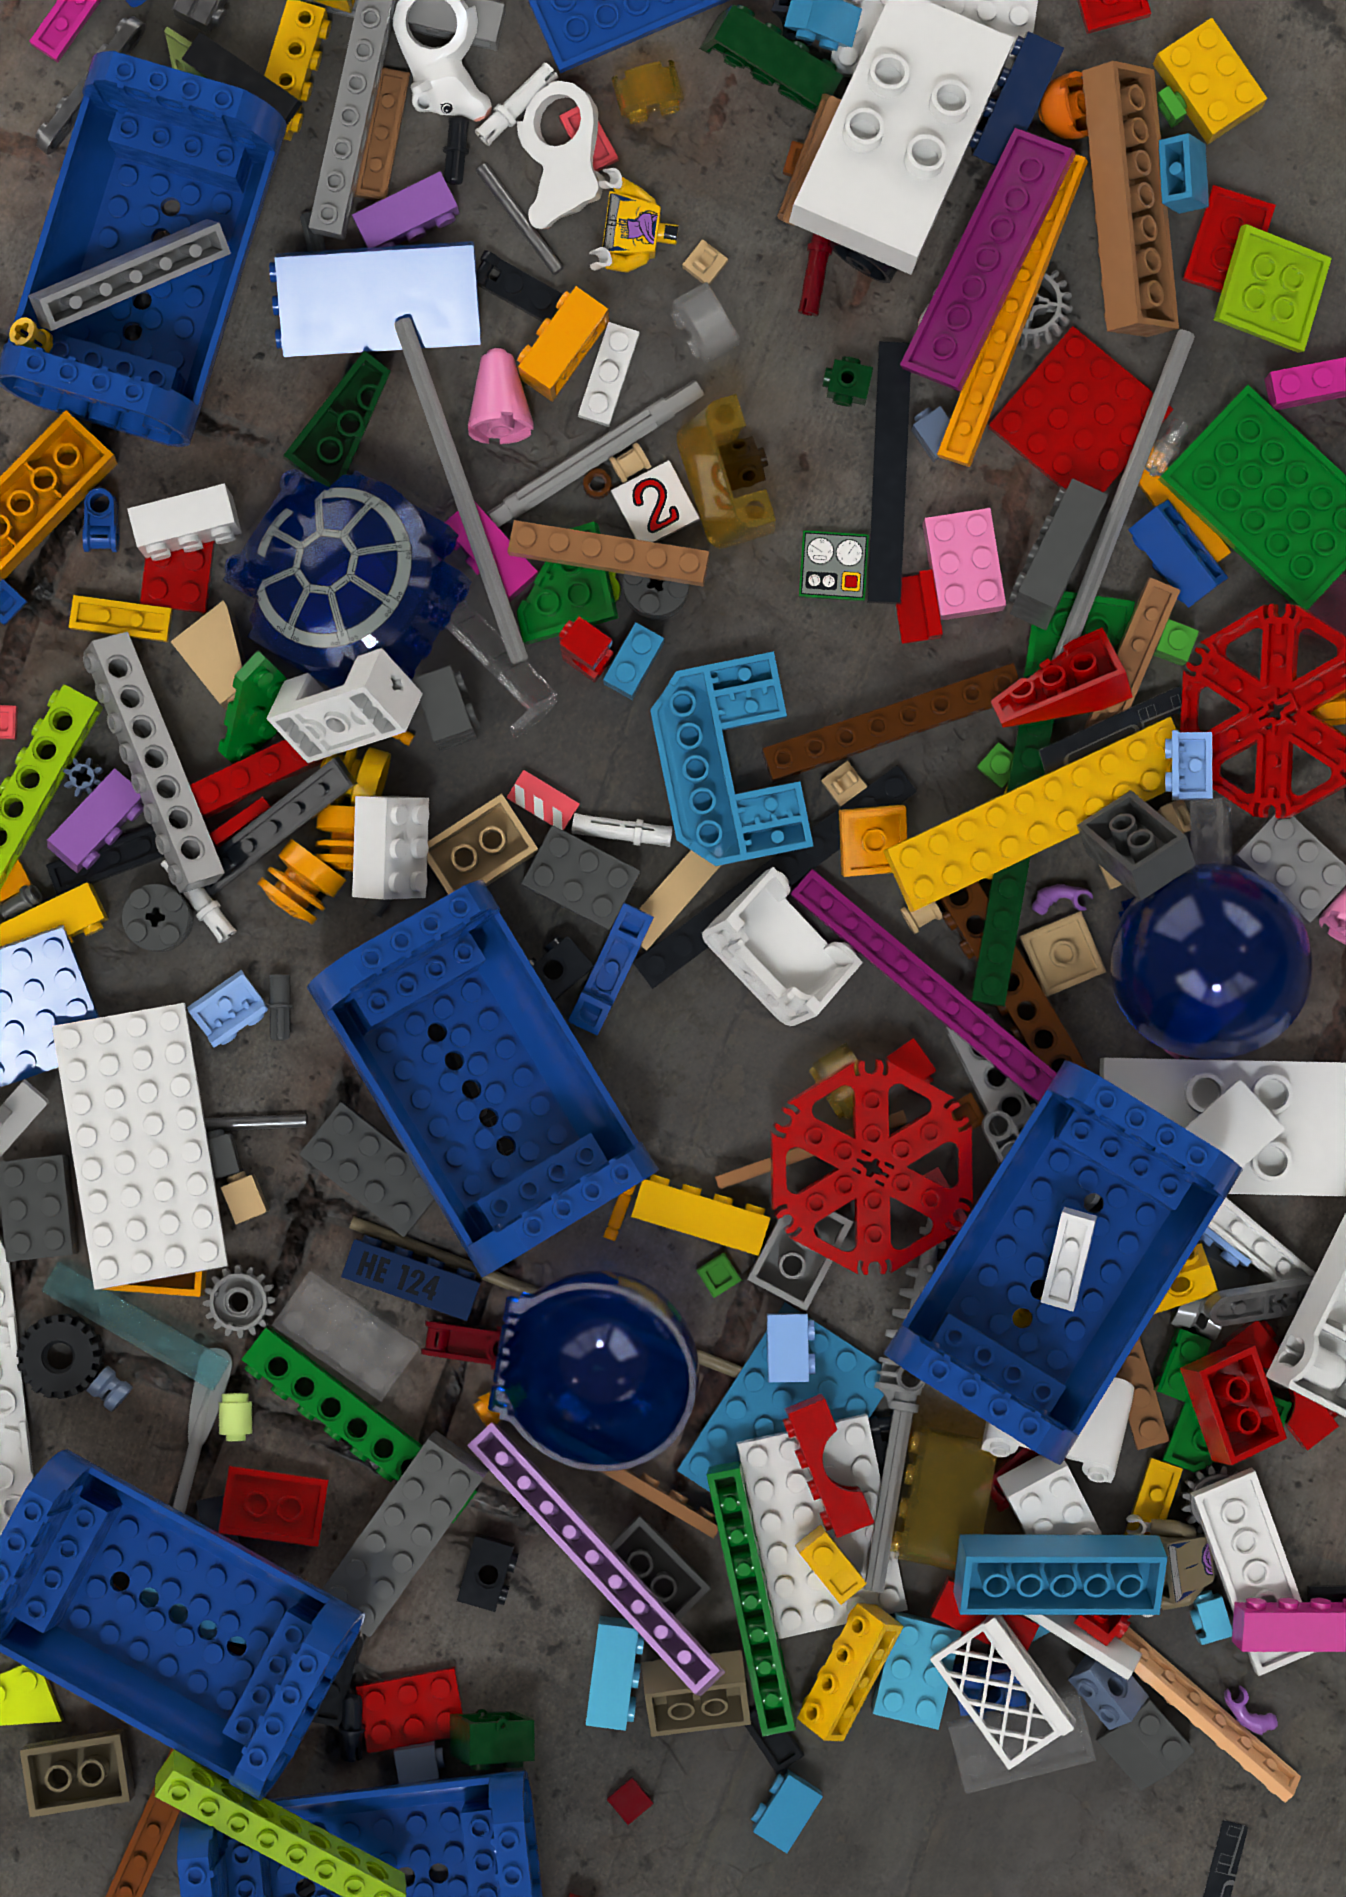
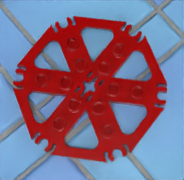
M1264 604L1201 641L1200 643L1205 644L1210 651L1205 648H1195L1194 651L1202 656V662L1198 666L1195 663L1187 662L1186 667L1190 671L1196 672L1195 676L1189 671L1183 670L1180 732H1202L1198 727L1199 695L1205 687H1209L1243 711L1206 731L1212 732V789L1253 817L1268 818V810L1273 805L1276 810L1275 818L1284 819L1293 817L1346 787V735L1311 713L1346 693V635L1300 605L1286 604L1285 614L1280 617L1277 604ZM1256 628L1263 630L1260 679L1230 660L1226 654V649L1231 642ZM1311 629L1336 646L1337 656L1297 679L1299 635L1303 630ZM1273 704L1277 706L1286 705L1283 708L1284 710L1280 712V719L1278 717H1268L1274 711ZM1257 743L1255 792L1248 794L1226 780L1221 775L1220 769L1225 761ZM1293 744L1331 768V777L1328 781L1303 795H1296L1291 787Z
M880 1059L875 1060L876 1067L871 1073L865 1071V1061L858 1060L857 1071L859 1074L856 1075L854 1072L855 1062L851 1061L788 1100L787 1103L797 1107L798 1111L794 1112L788 1107H782L781 1111L790 1116V1122L786 1126H781L776 1122L773 1124L777 1131L784 1133V1137L775 1135L770 1131L772 1210L774 1211L778 1206L785 1204L786 1207H781L775 1212L776 1218L780 1219L784 1215L792 1217L791 1223L783 1228L784 1231L789 1234L800 1227L795 1234L789 1236L791 1239L858 1274V1262L861 1260L860 1270L864 1275H868V1266L874 1261L879 1263V1273L885 1274L887 1271L885 1260H889V1272L892 1273L957 1233L955 1230L949 1229L945 1224L949 1222L955 1227H961L962 1223L953 1217L954 1211L958 1208L967 1212L970 1211L971 1208L966 1203L959 1201V1198L968 1199L973 1203L972 1125L969 1124L964 1129L958 1131V1127H963L969 1122L967 1116H963L958 1120L952 1118V1112L960 1107L959 1102L952 1101L944 1108V1105L955 1097L885 1060V1074H882L884 1065ZM902 1084L929 1099L931 1108L928 1112L889 1135L888 1092L893 1085ZM844 1085L850 1086L853 1089L854 1138L819 1120L812 1113V1107L816 1101ZM946 1142H953L958 1148V1182L952 1188H945L907 1166ZM799 1147L836 1167V1169L796 1194L791 1193L787 1189L786 1154L791 1148ZM862 1149L869 1152L868 1155L861 1152ZM857 1158L864 1162H872L874 1158L878 1159L876 1165L887 1175L884 1176L879 1172H872L867 1176V1169L862 1163L856 1161ZM885 1162L893 1165V1167L891 1168L885 1165ZM852 1167L858 1169V1173L851 1170ZM875 1180H878L884 1184L881 1186L877 1184ZM890 1197L926 1215L933 1223L932 1230L928 1234L904 1249H895L891 1244ZM855 1199L854 1249L842 1251L815 1235L814 1227L818 1221Z

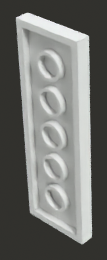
M1248 1468L1190 1493L1233 1614L1234 1602H1246L1248 1598H1260L1266 1600V1602H1278L1280 1598H1292L1302 1602L1256 1471L1253 1468ZM1248 1652L1254 1672L1261 1676L1314 1652Z

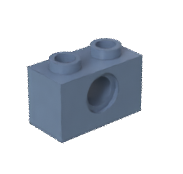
M1087 1654L1068 1678L1080 1696L1083 1697L1109 1730L1131 1722L1149 1697L1132 1675L1127 1680Z

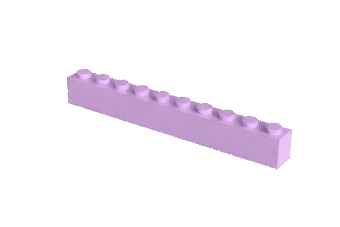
M491 1422L467 1445L695 1695L702 1696L725 1673L721 1666L500 1426Z

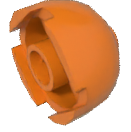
M1069 72L1050 81L1040 101L1038 109L1039 118L1056 137L1067 140L1088 137L1083 79L1081 78L1083 77L1082 72Z

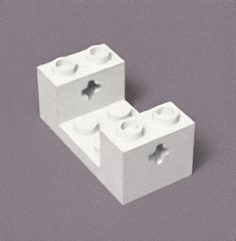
M383 648L357 656L345 684L325 691L309 673L285 680L266 719L307 763L405 733L423 693Z

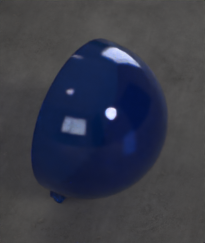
M1223 863L1196 864V866L1142 901L1137 897H1133L1120 902L1123 911L1118 912L1120 921L1113 937L1110 957L1112 987L1116 1001L1127 1020L1139 1033L1154 1044L1179 1055L1193 1058L1221 1059L1235 1057L1259 1049L1273 1041L1293 1023L1304 1007L1309 995L1313 974L1312 949L1306 926L1290 899L1277 886L1259 874L1239 866Z
M590 1270L559 1277L536 1290L533 1294L522 1292L520 1297L508 1296L506 1298L503 1321L508 1324H503L501 1327L498 1355L493 1375V1382L499 1385H492L488 1405L490 1411L500 1413V1420L511 1422L524 1439L546 1456L565 1465L589 1471H618L641 1465L664 1452L677 1439L686 1426L695 1404L700 1377L699 1359L695 1340L688 1324L679 1310L663 1293L634 1276L607 1270Z

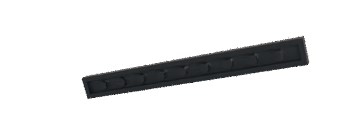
M896 765L813 827L810 831L814 847L777 854L635 960L633 964L650 987L654 989L709 948L703 940L702 932L766 870L774 867L777 871L783 873L789 880L790 887L839 851V810L900 805L915 794L917 790L898 765Z

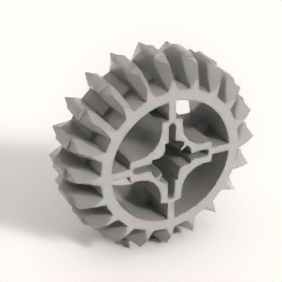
M1057 270L1053 271L1050 276L1045 272L1041 286L1050 293L1053 302H1049V298H1043L1037 293L1034 300L1035 306L1032 307L1019 339L1021 340L1020 349L1022 350L1026 349L1030 340L1034 349L1040 347V338L1047 345L1051 344L1052 336L1050 333L1059 337L1063 332L1059 325L1067 326L1069 323L1068 317L1063 314L1071 313L1073 307L1064 302L1069 301L1072 298V294L1070 292H1061L1067 286L1066 280L1058 283L1055 282L1059 275ZM1046 312L1054 313L1048 323L1039 328L1030 329L1033 317L1045 315Z

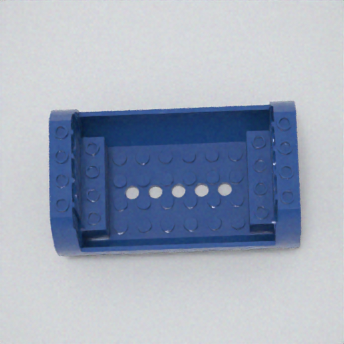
M116 51L99 52L91 60L82 90L83 99L14 322L20 318L27 317L35 322L38 329H45L40 327L28 295L152 243L155 234L160 231L173 234L205 219L220 223L231 254L139 293H146L151 296L152 301L147 309L139 310L135 308L134 300L139 295L136 294L53 331L45 329L53 336V347L49 353L40 348L42 344L37 340L34 343L40 347H36L35 350L15 345L14 342L10 341L9 337L0 355V387L14 396L48 411L62 414L67 410L75 419L163 445L185 447L190 445L286 133L287 124L283 116L274 107L245 89ZM175 200L180 203V210L176 215L167 216L163 213L162 209L167 201ZM132 324L139 325L142 328L140 338L135 341H129L124 336L126 328ZM23 329L20 330L23 334L28 336L29 333H27Z
M477 880L462 886L348 952L312 979L307 989L480 1276L483 1278L659 1171L642 1141L638 1142L501 916V909L485 882ZM438 1024L444 1028L445 1038L442 1041L436 1042L429 1038L428 1028L430 1025ZM451 1052L459 1054L462 1058V1067L458 1070L449 1069L445 1064L446 1054ZM466 1081L475 1082L480 1090L478 1097L474 1099L467 1098L462 1092L463 1083ZM490 1109L496 1114L497 1121L494 1126L486 1127L482 1125L479 1120V1114L482 1110ZM505 1137L513 1142L514 1150L511 1155L506 1156L498 1152L496 1148L498 1139Z
M1064 1061L883 1354L918 1379L1033 1451L1061 1465L1219 1207L1240 1176L1243 1168L1216 1147L1101 1076L1075 1063ZM1091 1193L1098 1194L1103 1200L1102 1209L1097 1213H1090L1084 1207V1199ZM1064 1207L1097 1216L1074 1312L1041 1303V1299L1034 1298L1030 1292V1287L1034 1281H1046L1049 1269L1048 1258L1053 1252ZM1020 1308L1029 1310L1032 1315V1321L1026 1328H1019L1013 1322V1314Z
M68 1449L55 1454L32 1479L0 1536V1652L229 1780V1784L259 1801L270 1792L296 1753L359 1635L365 1618V1613ZM121 1571L128 1575L130 1583L126 1590H119L114 1586L113 1576L116 1572ZM145 1588H153L157 1591L159 1600L155 1606H148L143 1602L142 1592ZM181 1604L186 1607L188 1617L185 1622H177L172 1618L171 1609L173 1605ZM204 1620H210L216 1624L217 1634L214 1638L209 1639L201 1634L200 1626ZM238 1636L245 1640L247 1648L244 1654L237 1655L231 1651L229 1643L232 1637Z
M526 1770L268 1799L398 1870L403 1867L412 1869L415 1873V1881L406 1885V1897H543L532 1791ZM183 1813L177 1846V1866L181 1897H300L297 1894V1883L301 1879L306 1878L305 1876L216 1830L214 1826L211 1827ZM440 1863L447 1867L449 1874L445 1880L436 1881L431 1877L430 1868L434 1864ZM314 1881V1894L305 1896L342 1897Z

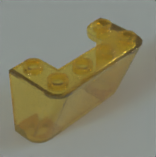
M736 394L711 402L684 424L676 437L706 537L709 543L717 548H728L773 534L776 524L766 489L734 499L718 447L736 440L739 437L740 428L746 427ZM751 501H758L763 504L765 510L762 507L756 505L747 506V504Z
M923 1425L917 1427V1431L910 1433L907 1452L913 1453L914 1463L913 1465L907 1464L904 1484L909 1485L907 1498L901 1497L898 1517L903 1518L902 1526H900L899 1531H893L890 1551L895 1552L894 1560L955 1572L959 1535L983 1534L997 1456L981 1449L982 1438Z

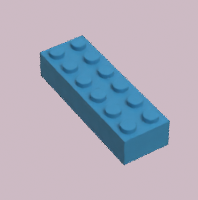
M960 1534L953 1593L960 1615H1160L1168 1557L1159 1535Z

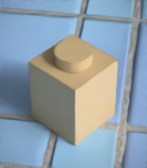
M245 1171L226 1178L228 1185L221 1187V1190L235 1224H240L270 1211L255 1174L247 1176Z

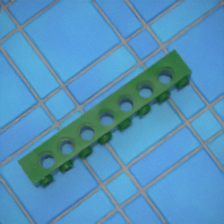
M270 1326L263 1330L241 1359L247 1364L244 1369L258 1380L264 1377L271 1382L273 1386L270 1389L285 1401L290 1397L298 1403L297 1410L311 1421L315 1417L326 1425L323 1430L330 1437L338 1442L341 1438L352 1445L349 1449L350 1452L364 1462L369 1458L378 1465L376 1472L389 1482H392L394 1479L399 1481L404 1474L402 1470L403 1461L414 1459L423 1447L416 1439ZM274 1357H282L287 1361L288 1370L284 1375H278L272 1371L271 1361ZM301 1377H308L313 1381L314 1391L311 1395H303L298 1391L297 1382ZM332 1397L340 1402L341 1410L338 1415L331 1416L324 1411L323 1404L326 1398ZM361 1418L366 1422L367 1432L365 1435L356 1436L351 1432L350 1422L352 1419ZM385 1438L392 1442L394 1450L390 1456H382L377 1452L376 1443L379 1439ZM479 1488L475 1489V1491L472 1493L468 1501L465 1503L463 1508L460 1510L458 1515L453 1520L452 1524L460 1515V1513L464 1510V1508L467 1506L470 1500L474 1497Z
M736 1461L711 1466L708 1468L706 1475L762 1737L794 1731L797 1718L782 1647L774 1625V1613L768 1596L767 1580L760 1558V1547L754 1529L753 1515L747 1496L742 1463Z

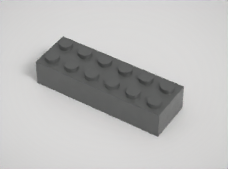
M436 1430L425 1442L322 1588L325 1592L365 1613L360 1631L369 1638L489 1471L484 1464Z

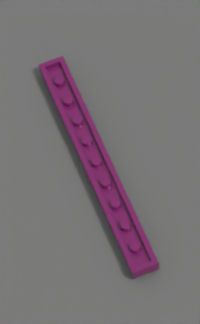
M812 869L791 892V896L1039 1103L1057 1073Z

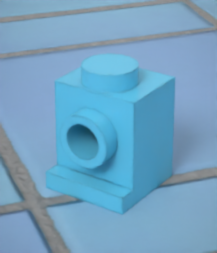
M1212 1590L1201 1592L1193 1602L1195 1609L1190 1611L1195 1630L1201 1629L1202 1632L1196 1634L1197 1641L1201 1645L1232 1637V1627L1223 1597L1218 1593L1213 1594Z

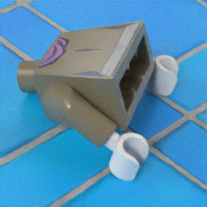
M1129 1515L1126 1520L1132 1523L1139 1522L1140 1527L1134 1531L1126 1530L1128 1535H1144L1145 1532H1150L1151 1535H1159L1168 1557L1161 1601L1162 1610L1186 1607L1193 1604L1203 1588L1212 1583L1215 1578L1214 1558L1206 1536L1196 1532L1192 1525L1177 1520L1151 1519V1522H1144L1138 1515ZM1142 1615V1616H1144V1617H1151V1616H1153V1615Z

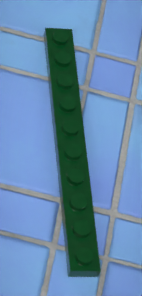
M1054 719L1018 725L1007 792L1045 774L1039 751L1050 745ZM1030 857L992 874L971 996L972 1002L999 1007L1005 1006Z

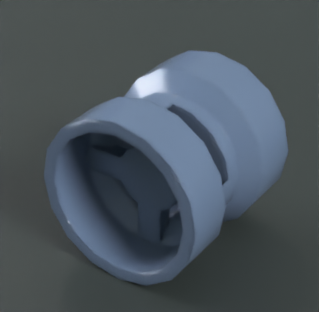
M107 1366L94 1379L86 1391L93 1397H99L103 1401L104 1407L113 1412L131 1392L133 1386L127 1381L119 1380L116 1377V1372L110 1366Z

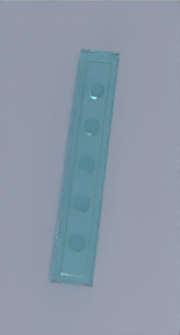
M61 1262L56 1264L41 1290L212 1391L215 1390L231 1362L109 1290H94L92 1280Z

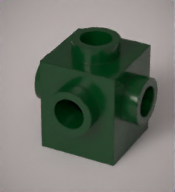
M844 356L841 360L835 359L833 368L826 367L822 387L828 388L827 398H832V403L840 406L851 407L852 403L865 406L873 367L861 365V360L853 357ZM842 380H849L851 383L846 384Z

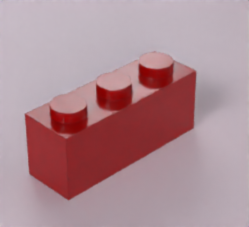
M947 1576L930 1611L931 1617L966 1633L983 1622L988 1615H960L953 1593L955 1579ZM1001 1615L1026 1651H1028L1040 1625L1025 1615ZM984 1632L974 1637L991 1646V1642Z

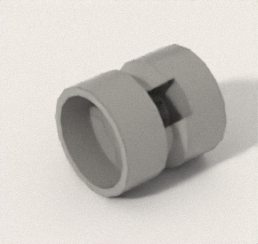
M1210 1296L1172 1309L1170 1324L1184 1330H1189L1193 1327L1197 1335L1212 1341L1218 1337L1222 1326L1213 1324L1204 1312L1205 1303Z

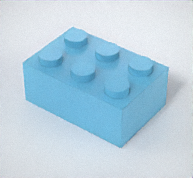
M895 1612L892 1617L904 1627L879 1673L871 1705L872 1713L939 1730L949 1686L931 1662L930 1657L961 1636V1631L941 1621L903 1612ZM950 1653L941 1660L949 1671L953 1670L956 1654Z
M600 1616L586 1726L626 1731L627 1722H634L636 1697L630 1696L631 1688L638 1689L641 1664L635 1663V1655H642L644 1638L626 1619Z

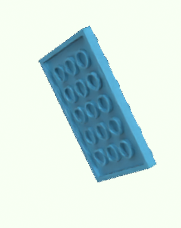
M786 1302L778 1311V1313H802ZM814 1321L815 1339L808 1340V1353L815 1354V1374H809V1382H768L766 1330L742 1370L677 1468V1471L710 1492L706 1475L708 1468L740 1461L736 1442L786 1431L782 1422L783 1419L788 1418L784 1408L818 1394H822L825 1397L834 1420L861 1414H867L868 1418H870L884 1396L878 1388H874L875 1382H879L880 1374H877V1371H881L882 1364Z

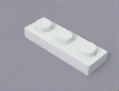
M608 322L578 413L579 418L610 427L640 335L639 331Z
M1064 1207L1061 1213L1041 1303L1074 1312L1095 1229L1096 1215Z

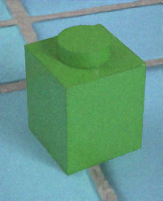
M1168 619L1153 655L1183 666L1188 662L1199 631Z

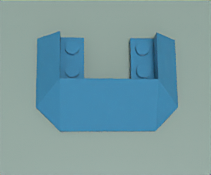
M774 651L676 671L650 710L676 840L714 866L814 847L800 781L735 794L722 731L787 718Z

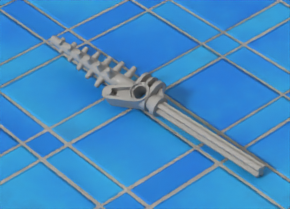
M929 1217L926 1227L919 1228V1233L924 1236L933 1227L932 1220ZM942 1241L921 1254L918 1268H906L905 1274L916 1278L914 1288H900L899 1295L911 1299L910 1308L893 1309V1316L901 1319L906 1318L940 1263L937 1261L938 1249H945L946 1242ZM886 1329L885 1336L893 1338L898 1330ZM879 1357V1362H882L881 1371H877V1374H880L879 1382H875L874 1388H878L884 1394L888 1402V1408L893 1409L865 1579L867 1584L864 1586V1590L883 1593L913 1413H918L919 1405L916 1404L917 1395L921 1396L925 1382L916 1377L915 1383L910 1387H906L901 1381V1375L905 1369L889 1358Z

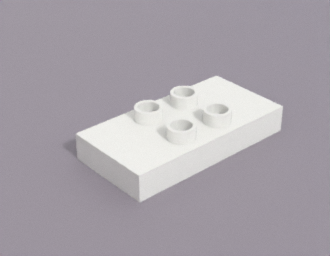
M887 0L793 204L789 223L911 275L1006 64L1015 38L927 0Z
M1100 1058V1076L1183 1128L1190 1124L1236 1081L1241 1079L1285 1127V1130L1243 1167V1171L1228 1194L1346 1196V1063Z

